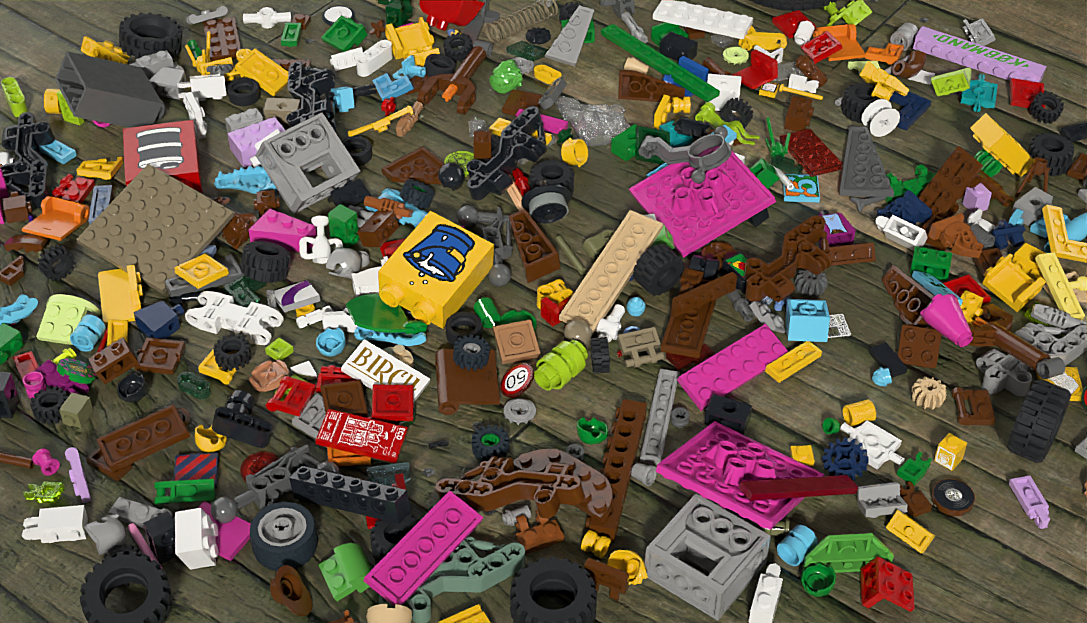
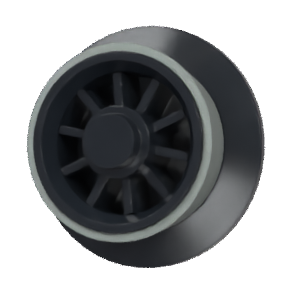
M541 180L539 187L528 191L521 200L522 207L529 212V215L536 223H553L563 219L568 214L567 204L571 200V192L564 186L547 185L545 180Z

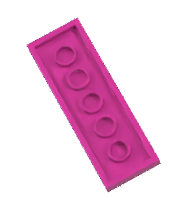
M764 324L678 377L677 381L699 410L702 411L708 407L713 394L725 397L765 372L767 365L788 353V350L767 324Z
M449 491L364 577L363 581L394 607L395 604L403 605L482 522L483 517L453 492Z

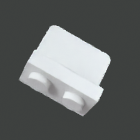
M708 74L707 83L720 90L719 96L709 101L715 106V111H721L726 102L731 98H738L739 101L740 76Z

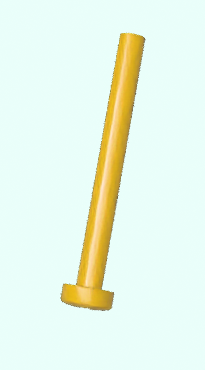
M781 84L779 92L787 91L823 100V96L788 88L784 84Z

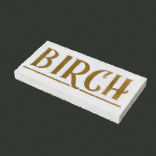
M365 339L341 367L342 372L355 380H361L362 384L372 390L373 384L413 385V403L430 383V378Z

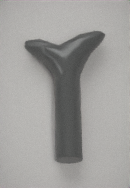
M877 196L866 199L850 197L851 202L857 205L859 213L867 205L886 199V197Z

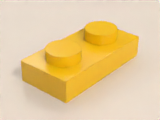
M668 95L663 96L654 114V128H659L660 125L666 123L668 113L672 110V103H670V96Z
M900 510L896 511L886 526V529L920 553L925 552L935 537L933 533Z

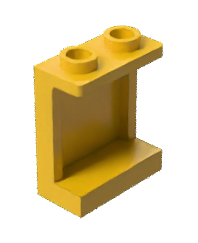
M420 17L419 22L416 24L395 29L392 24L386 25L385 36L392 43V52L396 60L404 58L403 55L408 54L407 51L417 49V51L423 50L422 47L433 46L434 37L430 35L428 24L424 22L423 17Z
M1010 253L1006 257L1002 256L994 268L989 267L984 273L985 279L982 284L1018 312L1041 292L1046 281L1042 277L1034 281L1011 262L1013 255Z

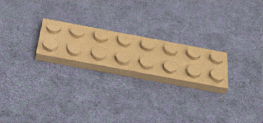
M630 210L559 315V320L567 324L573 320H582L590 326L592 335H594L599 321L605 318L633 275V269L637 264V260L652 246L663 229V223Z

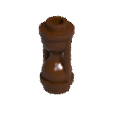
M801 55L796 59L795 67L799 68L810 81H818V88H821L828 81L827 75L809 59L808 55Z

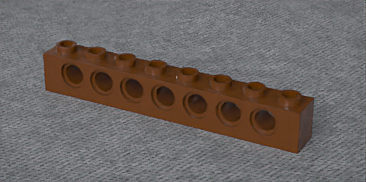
M623 399L621 407H617L615 418L618 420L613 422L611 433L614 435L609 437L607 449L610 450L604 454L603 464L606 465L605 468L601 467L600 473L608 479L611 485L613 507L603 523L591 516H588L586 522V529L596 532L600 537L610 538L611 543H615L631 479V471L635 463L646 419L647 403Z

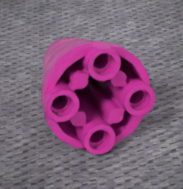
M937 294L932 298V303L921 311L920 315L924 321L955 345L965 347L973 340L972 332L959 301L954 294L944 296Z

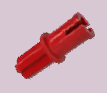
M519 168L512 171L515 184L519 188L521 195L524 196L531 190L528 185V179Z

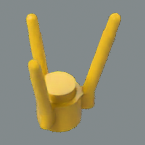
M210 31L207 32L206 54L203 49L202 56L197 57V60H195L189 46L185 45L193 66L197 67L198 72H200V64L210 62Z

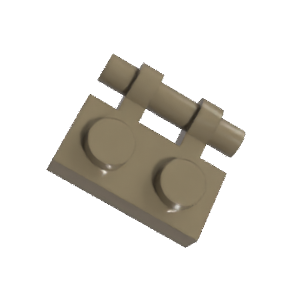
M655 327L617 336L622 356L627 354L631 356V359L624 360L626 368L632 366L634 368L640 367L641 364L649 362L654 364L658 360L664 359L663 352L656 353L654 349L661 345ZM647 350L648 355L639 357L638 352Z

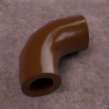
M912 51L908 62L899 60L893 65L892 73L904 79L916 76L923 69L927 54L922 51Z

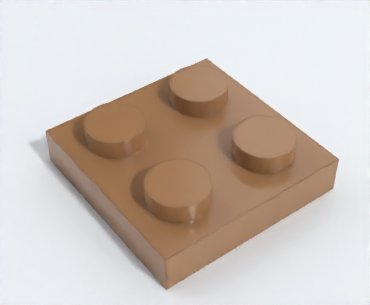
M531 320L493 327L502 364L540 357V350Z

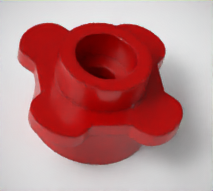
M390 97V100L384 99L381 105V110L385 112V116H389L396 108L394 97Z

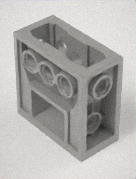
M323 113L263 141L255 155L293 215L329 197L333 189L338 187L341 189L350 180L354 181L361 172ZM321 166L329 180L313 188L304 174Z
M696 493L646 548L645 566L648 579L718 621L766 564L771 536ZM700 516L707 517L709 521L705 522ZM737 538L745 539L746 543H741V541ZM684 561L692 565L693 567L697 568L698 570L702 571L703 573L707 574L708 576L702 574L701 572L687 565L686 563H684Z

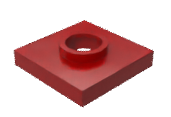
M828 31L800 46L801 51L808 55L814 64L843 49L842 44Z

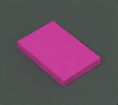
M203 501L198 508H202L218 527V536L215 537L219 556L231 561L249 541L251 523L238 517L229 523H218L210 513L212 505Z

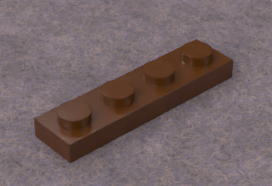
M731 272L672 299L671 313L677 317L728 293H732L736 289L737 275Z

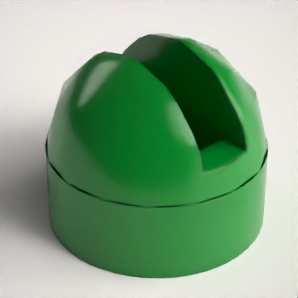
M826 418L823 421L822 428L826 434H836L840 431L841 424L835 418Z

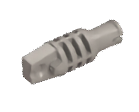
M1035 304L1032 308L1031 317L1061 329H1075L1080 325H1086V321L1073 318L1068 312L1054 309L1050 306Z

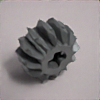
M804 269V271H799L795 279V286L797 292H801L802 296L808 295L809 298L811 296L817 298L818 295H823L828 282L825 273L815 275Z

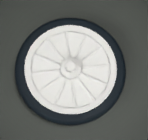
M332 6L322 13V19L326 24L332 26L341 15L353 20L355 13L347 6Z

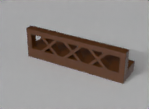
M873 242L829 246L831 251L830 258L832 260L831 266L876 261Z

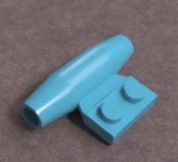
M1087 212L1072 220L1063 214L1068 240L1080 242L1087 237ZM1043 216L1031 225L1030 232L1047 238L1048 235ZM1049 241L1044 246L1045 253H1051Z

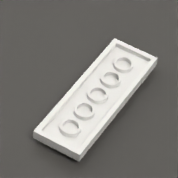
M662 0L653 13L654 20L743 40L753 24V18L747 15L734 14L729 11L725 12L715 8H707L675 0Z

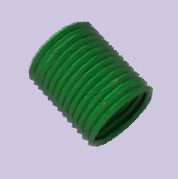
M484 297L474 304V311L481 319L484 328H492L500 322L501 316L492 299Z

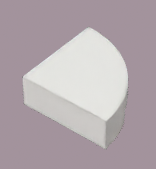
M309 361L290 367L293 375L307 378V380L317 378L316 372Z

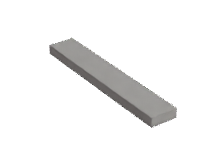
M664 369L659 371L640 456V462L657 465L662 461L678 385L677 379L680 372Z

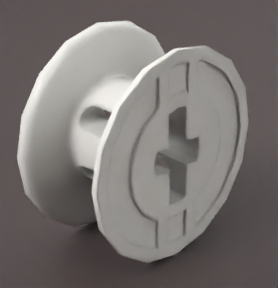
M880 99L871 103L864 110L861 120L865 126L870 127L872 135L881 137L896 128L900 115L896 109H892L891 103L888 100Z

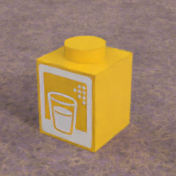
M948 433L938 444L934 461L953 471L963 460L967 442Z

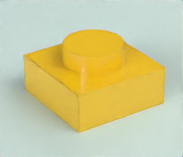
M811 445L790 446V456L792 459L808 467L814 466L815 460Z

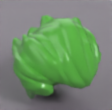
M512 59L502 61L498 67L493 69V75H490L489 78L491 87L498 93L503 94L512 89L516 90V87H521V82L523 81L521 70Z

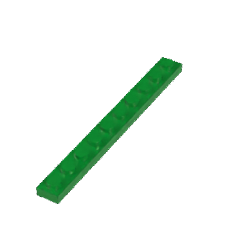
M615 24L601 29L602 36L663 75L671 74L674 82L705 102H709L719 96L720 90Z

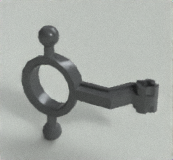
M718 126L714 130V134L701 137L693 142L691 146L672 148L660 137L646 136L638 152L640 156H644L646 159H650L652 155H657L666 164L689 162L690 166L696 169L692 173L691 179L694 183L700 184L705 180L706 170L714 169L728 160L731 156L732 148L725 141L728 135L727 129L723 126ZM716 146L719 147L716 151L709 155L697 157L700 153L709 148Z

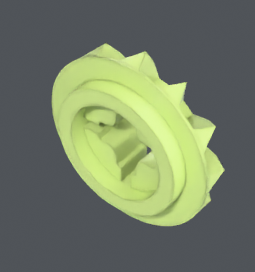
M729 47L724 50L723 57L728 63H734V65L738 63L741 65L746 63L749 53L741 47Z

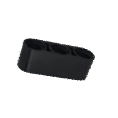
M219 407L215 410L211 427L217 434L258 448H265L269 445L273 430L270 422L227 407Z

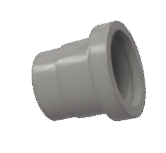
M636 463L632 468L631 476L641 481L643 485L651 486L657 476V472H655L656 467Z

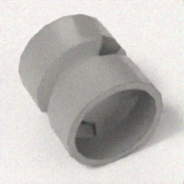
M904 23L892 34L890 42L892 44L904 45L905 51L915 42L919 30L912 23Z

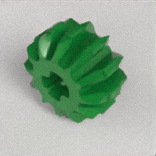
M984 148L974 156L976 160L983 164L981 170L990 177L997 175L1003 167Z

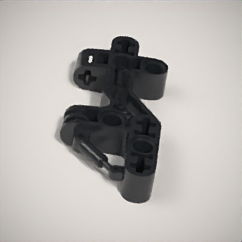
M296 61L289 66L288 91L294 99L301 100V109L291 112L286 117L290 127L320 113L324 114L328 122L333 120L334 102L329 99L321 100L320 98L322 94L335 87V73L332 70L325 68L312 69L310 66L304 67L301 61Z
M532 106L525 109L501 132L499 151L487 163L480 160L468 162L466 168L470 179L467 182V186L473 200H482L490 192L501 196L513 184L509 174L516 168L519 159L524 158L536 162L542 154L547 152L545 133L542 127L543 121L537 107ZM535 131L538 133L537 139L531 136Z
M25 112L19 116L18 125L3 129L2 146L8 150H15L18 161L2 165L0 169H2L8 190L18 191L19 196L25 195L26 200H32L36 208H41L42 200L47 196H51L52 173L47 162L37 153V146L53 143L55 136L49 123H37L32 113ZM29 185V192L25 193L18 186Z

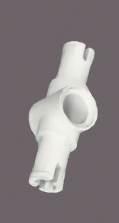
M270 7L262 8L257 14H243L244 24L258 23L263 28H272L277 22H291L292 20L291 12L277 13V11H273Z
M615 305L610 316L599 321L597 338L607 337L608 342H611L612 339H617L621 330L620 320L625 313V308L622 305Z

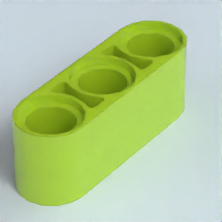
M4 78L1 81L5 99L12 114L15 117H19L21 114L28 112L24 95L15 78Z

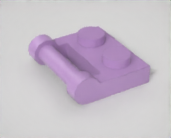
M74 447L68 448L65 451V456L72 468L69 470L71 481L74 482L76 496H81L82 503L90 502V493L78 450Z

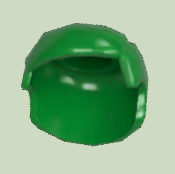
M581 417L577 421V435L585 444H599L608 437V426L604 422L596 420L595 417L590 421H586L584 417Z
M817 563L807 567L802 572L801 584L809 595L822 597L828 595L834 589L836 574L832 566L827 567Z

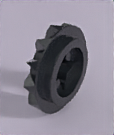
M532 27L526 33V40L532 44H544L551 39L550 31L545 28Z

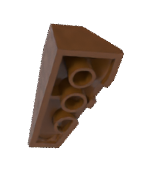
M619 71L618 99L661 102L663 96L668 95L670 96V103H672L673 97L681 99L685 97V89L637 71Z
M892 265L882 278V281L889 295L892 296L895 302L894 305L901 314L902 321L921 328L930 326L924 321L920 313L932 303L934 295L895 265Z

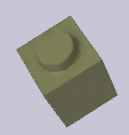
M71 392L59 411L64 424L82 428L92 414L93 407L90 397Z

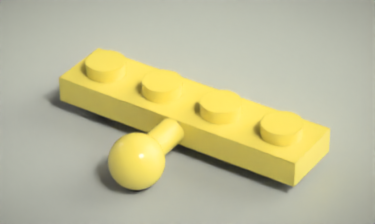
M1055 252L1039 254L1035 260L1059 310L1068 312L1071 317L1082 320L1085 314L1072 289L1086 291L1087 277L1081 276L1076 281L1069 282Z

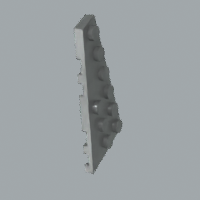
M850 126L840 185V196L894 197V190L890 186L889 178L885 174L884 166L879 154L876 152L875 145H873L867 126Z

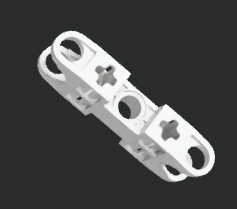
M203 291L198 296L199 303L204 307L189 309L185 314L187 322L200 330L217 334L221 328L234 331L235 336L239 335L240 338L243 336L250 344L256 345L268 344L272 336L266 328L279 327L284 321L281 313L269 306L251 302L247 308L234 304L233 296L211 291Z

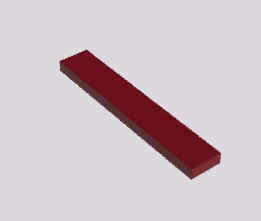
M847 475L741 481L739 489L749 501L856 494L859 488Z

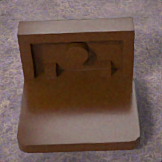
M902 324L897 356L906 365L930 369L936 368L941 333L932 327L921 328L914 324Z

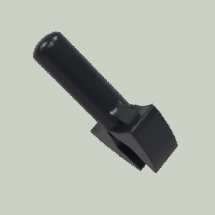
M201 293L182 294L181 296L174 297L169 295V304L173 307L180 304L183 308V303L198 301V296Z

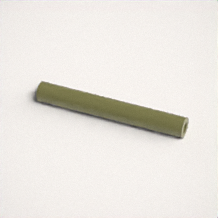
M560 235L557 236L555 241L577 271L581 275L585 274V267Z

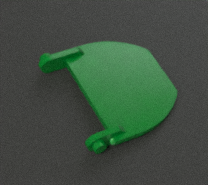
M379 293L358 296L346 303V308L354 324L359 327L378 332H405L406 334L425 333L427 330V325L424 321H408L400 305L397 307L387 305L382 301Z

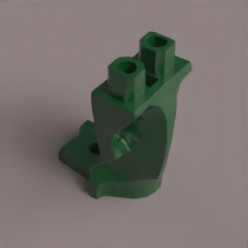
M378 0L379 4L386 5V24H392L394 29L403 26L404 22L413 15L411 0Z

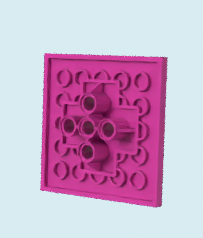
M716 146L709 148L700 153L697 157L709 155L716 151L719 147ZM733 151L728 160L714 169L706 170L705 180L700 184L694 183L691 179V175L696 169L692 168L689 162L670 164L629 188L630 194L647 214H655L656 221L665 225L673 236L675 248L683 258L776 202L775 197Z
M716 421L658 463L655 471L663 475L664 478L673 480L681 484L682 487L699 493L703 498L710 499L721 507L728 508L738 513L739 516L748 518L758 523L760 527L769 530L805 497L749 501L739 489L741 481L823 477L825 475Z

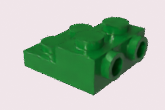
M341 15L321 39L337 50L345 52L353 45L358 46L365 39L367 33L366 28L362 24H357L351 18H345Z

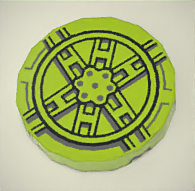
M457 151L449 154L445 158L444 163L458 164L464 170L465 177H467L469 174L466 168L468 162L478 159H474V154L471 152Z

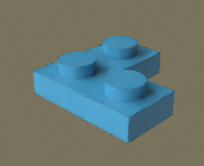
M387 73L372 80L382 101L384 99L390 100V97L396 98L414 89L407 75L391 82Z

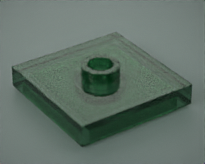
M519 41L506 48L507 53L533 62L545 57L546 52L549 50L524 41Z

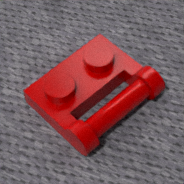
M284 376L274 396L267 401L266 408L272 412L278 410L300 417L315 393L316 385ZM291 388L284 401H280L286 390Z

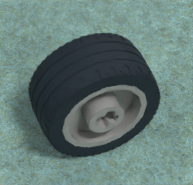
M278 502L260 510L250 525V541L257 561L265 568L275 571L285 565L291 566L294 569L305 565L315 554L318 541L316 524L309 510L300 504L292 502Z

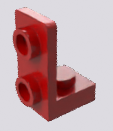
M548 297L541 299V317L552 327L562 322L559 320V315L571 298L568 297L558 304L552 302Z

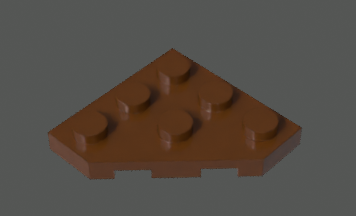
M421 147L381 169L382 174L392 182L405 183L408 179H413L424 184H441L438 179V171L445 163L427 149Z

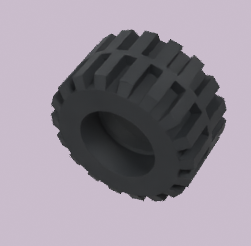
M858 82L846 88L842 103V113L846 115V118L851 119L853 122L862 123L861 119L864 110L874 101L880 100L876 96H871L875 85L867 82Z
M1053 133L1036 135L1030 141L1028 153L1033 159L1040 157L1048 161L1047 166L1050 167L1048 175L1050 176L1065 174L1070 168L1075 151L1074 145L1070 140Z
M544 160V162H538L530 170L531 190L539 187L541 180H545L547 185L555 184L568 188L571 196L573 195L574 170L566 162Z
M264 241L247 243L243 249L240 269L245 276L253 280L268 283L280 282L287 276L291 256L287 249L274 243Z
M654 245L646 250L637 260V264L633 269V276L635 281L653 296L661 295L668 292L679 281L683 274L684 262L667 245Z
M408 514L400 524L377 520L370 534L372 555L375 558V562L378 564L397 545L392 544V542L401 540L420 519L417 517L413 518L412 514Z

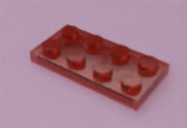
M811 129L791 133L788 152L810 177L842 170L843 163ZM787 134L780 136V143L783 146L785 145Z

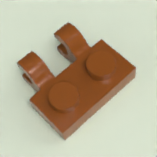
M535 510L537 514L535 520L538 526L530 529L524 514L516 517L517 523L515 526L519 533H516L515 539L517 543L524 546L525 555L564 541V535L556 520L549 522L548 518H541L538 510Z

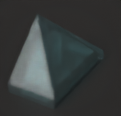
M409 462L367 467L368 481L392 487L391 484L395 483V474L402 473L405 484L411 479Z

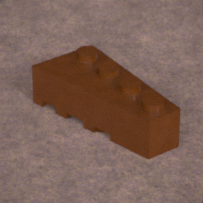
M523 209L510 215L511 232L527 283L561 269L558 252L528 212Z

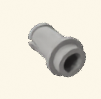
M524 505L512 511L506 510L502 514V519L506 526L510 525L512 527L517 522L516 517L524 514L526 519L531 518V512L529 507Z

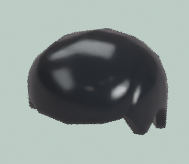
M456 163L444 164L438 171V179L444 188L448 187L455 191L461 188L464 183V170Z
M136 373L124 377L117 386L118 396L128 403L140 401L148 391L146 379L142 374L140 376Z

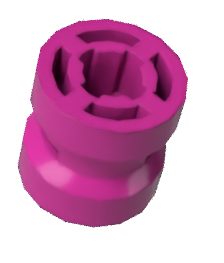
M30 372L24 376L23 384L30 399L32 397L35 398V393L40 394L39 390L41 389L47 391L44 377L40 372Z

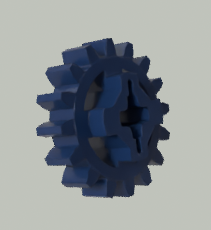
M845 437L843 442L836 439L835 445L831 442L829 443V449H824L822 461L824 463V470H828L829 476L834 474L835 476L847 475L855 481V475L862 477V470L867 471L869 457L867 456V449H863L862 443L856 445L855 439L848 442L847 437ZM833 456L835 457L834 463L831 461Z

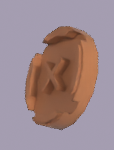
M270 360L259 364L252 371V377L249 378L253 388L260 392L278 388L281 379L284 376L289 377V369L285 362L281 360L272 362Z

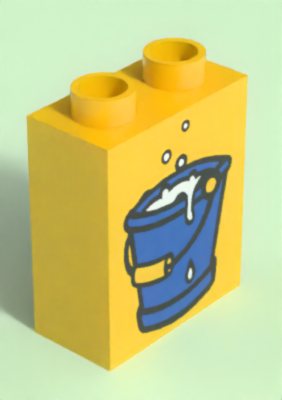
M430 211L378 271L379 296L384 303L391 307L400 305L411 311L412 316L417 321H424L426 325L433 323L443 329L447 319L459 310L493 267L494 244Z

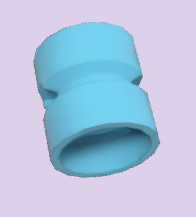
M85 315L70 336L72 345L81 351H91L106 329L104 322L96 316Z
M801 524L796 525L777 545V553L787 564L798 566L805 559L807 553H810L817 545V537L808 527Z

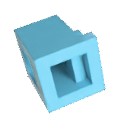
M347 86L331 88V92L335 94L333 102L336 108L339 109V112H348L350 108H354L353 88Z

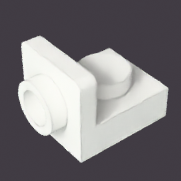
M978 209L975 213L969 215L967 218L969 226L979 224L992 234L995 225L981 218L983 210Z

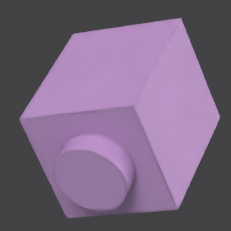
M979 183L974 188L967 187L963 205L971 213H975L978 209L988 210L992 193L982 183Z

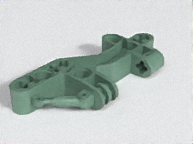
M467 537L447 558L448 562H443L402 606L412 610V620L415 623H427L432 615L431 598L442 592H483L524 568L525 548L520 543L497 546L493 542ZM473 549L487 551L495 549L497 551L485 558H479ZM379 595V604H387V608H395Z

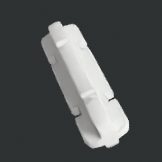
M325 306L322 310L318 309L305 314V317L300 316L296 319V323L299 328H304L308 326L307 324L311 325L322 320V313L333 312L332 308Z

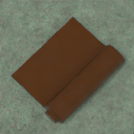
M441 349L435 354L438 409L440 413L452 415L458 411L459 404L500 405L495 350H490L487 365L483 366L482 369L477 367L476 371H473V368H470L469 371L466 370L467 367L462 369L460 365L457 366L455 364L456 361H453L454 349Z

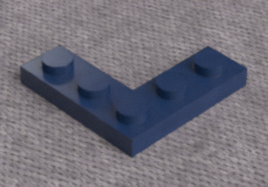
M894 91L890 101L904 106L899 112L900 119L897 127L907 131L931 106L932 101L909 91L906 96H902Z

